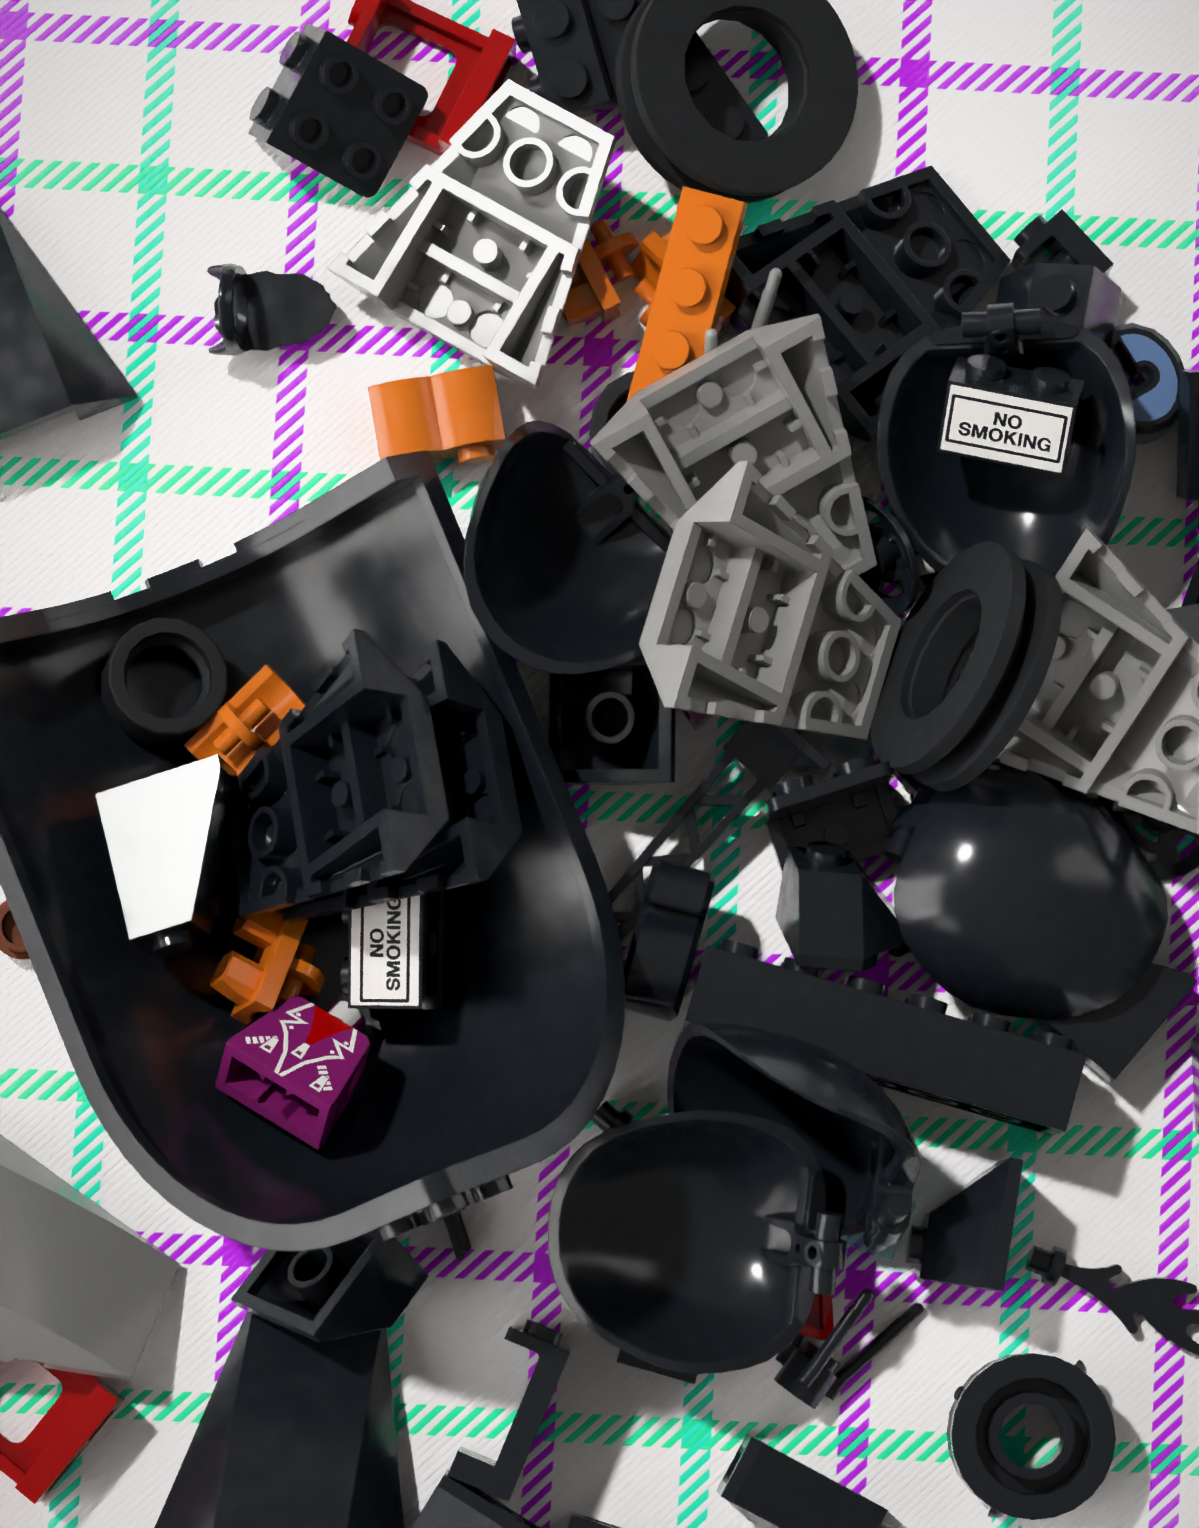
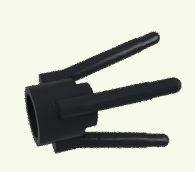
M863 1289L821 1347L808 1340L801 1350L800 1347L805 1336L797 1335L790 1346L778 1353L775 1360L783 1366L774 1380L813 1409L817 1408L824 1396L834 1401L843 1386L905 1331L924 1312V1307L921 1303L913 1304L834 1374L840 1362L832 1357V1355L873 1298L871 1289Z

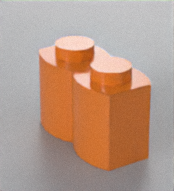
M492 365L457 369L433 376L400 379L368 387L380 460L388 456L428 450L432 462L458 457V462L461 466L479 465L491 462L496 455L495 451L499 450L506 441L497 383Z

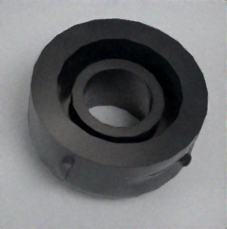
M1036 1353L1006 1355L985 1364L973 1373L963 1386H959L954 1393L955 1400L949 1411L946 1432L949 1456L957 1475L967 1489L984 1504L991 1507L987 1517L1000 1518L1007 1514L1011 1517L1030 1520L1054 1518L1076 1509L1092 1497L1105 1480L1114 1456L1116 1441L1114 1418L1105 1395L1093 1379L1087 1375V1368L1081 1359L1074 1365L1055 1356ZM1036 1403L1044 1406L1054 1415L1059 1425L1060 1441L1056 1452L1047 1462L1036 1467H1021L1014 1464L1005 1455L1000 1444V1429L1004 1418L1012 1409L1022 1404Z

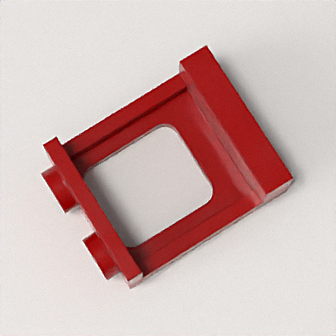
M356 0L348 18V25L354 28L347 42L365 53L368 52L380 28L383 26H393L443 49L455 57V67L433 111L426 116L418 117L406 139L439 156L452 145L449 140L503 85L516 59V39L495 29H492L489 37L410 0Z
M45 1368L62 1385V1392L59 1398L22 1442H12L0 1433V1470L17 1484L14 1488L32 1503L37 1504L46 1498L125 1400L98 1376Z

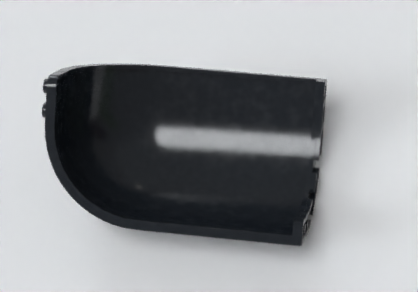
M428 450L385 457L286 517L233 543L237 552L203 566L200 559H196L147 578L144 582L147 589L115 600L111 591L58 606L0 617V885L85 1095L105 1131L122 1155L155 1191L193 1221L221 1236L250 1246L279 1251H306L327 1248L379 1229L383 1241H386L422 1226L418 1213L423 1212L427 1223L430 1224L466 1209L470 1205L466 1196L469 1192H471L476 1204L514 1188L509 1175L556 1154L575 1139L590 1122L605 1097L615 1072L621 1048L625 1019V978L618 927L609 892L515 660L493 643L471 610L464 584L465 539ZM154 618L181 619L201 628L219 646L227 665L228 688L221 707L266 664L270 665L307 704L315 694L311 682L325 665L336 667L346 655L342 646L343 641L353 629L364 630L405 675L409 677L425 663L422 653L436 639L446 642L502 715L523 834L487 881L444 890L443 1009H359L365 1018V1028L361 1033L366 1035L371 1042L370 1050L357 1089L326 1141L318 1150L215 1087L226 1042L269 1013L256 1012L252 1022L246 1025L230 1016L235 1002L229 1000L210 986L217 965L224 955L233 950L253 961L258 948L233 934L232 928L237 918L235 917L231 887L228 886L229 916L221 922L213 921L211 935L192 941L193 946L190 950L175 956L157 957L154 954L149 955L129 940L95 794L198 761L184 746L188 741L174 746L148 745L127 736L110 719L101 697V674L116 642L133 626ZM155 646L142 651L132 660L127 672V688L133 701L143 711L159 718H174L187 713L197 703L201 693V675L197 666L184 653L170 647ZM341 912L309 919L299 944L310 945L316 950L312 965L324 974L325 981L318 995L305 996L299 994V997L305 998L328 1012L335 1003L339 1001L348 1002V995H345L342 991L340 972L344 958L348 957L349 931L345 930L343 926ZM276 1001V1003H275L273 1009H275L276 1007L279 1006V1004L277 1003V1001Z

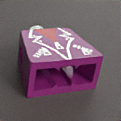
M291 997L226 1042L215 1087L318 1150L326 1141L361 1080L371 1046L368 1037L361 1033L365 1028V1018L359 1009L348 1008V1002L346 1001L335 1003L326 1012L303 997Z

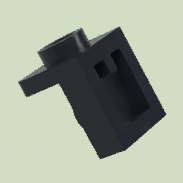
M1063 209L1049 221L1042 215H1039L1014 239L1019 248L1015 251L1011 265L1016 270L1028 266L1045 250L1052 255L1048 259L1049 263L1095 266L1107 277L1114 265Z

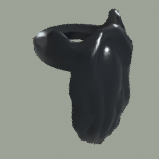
M233 263L213 265L207 268V272L220 280L218 297L214 302V326L222 335L223 340L208 349L209 353L213 355L237 356L250 350L269 351L282 346L304 343L321 333L329 325L337 308L336 304L331 300L330 294L325 291V287L304 274H275L270 271L247 274L242 266Z

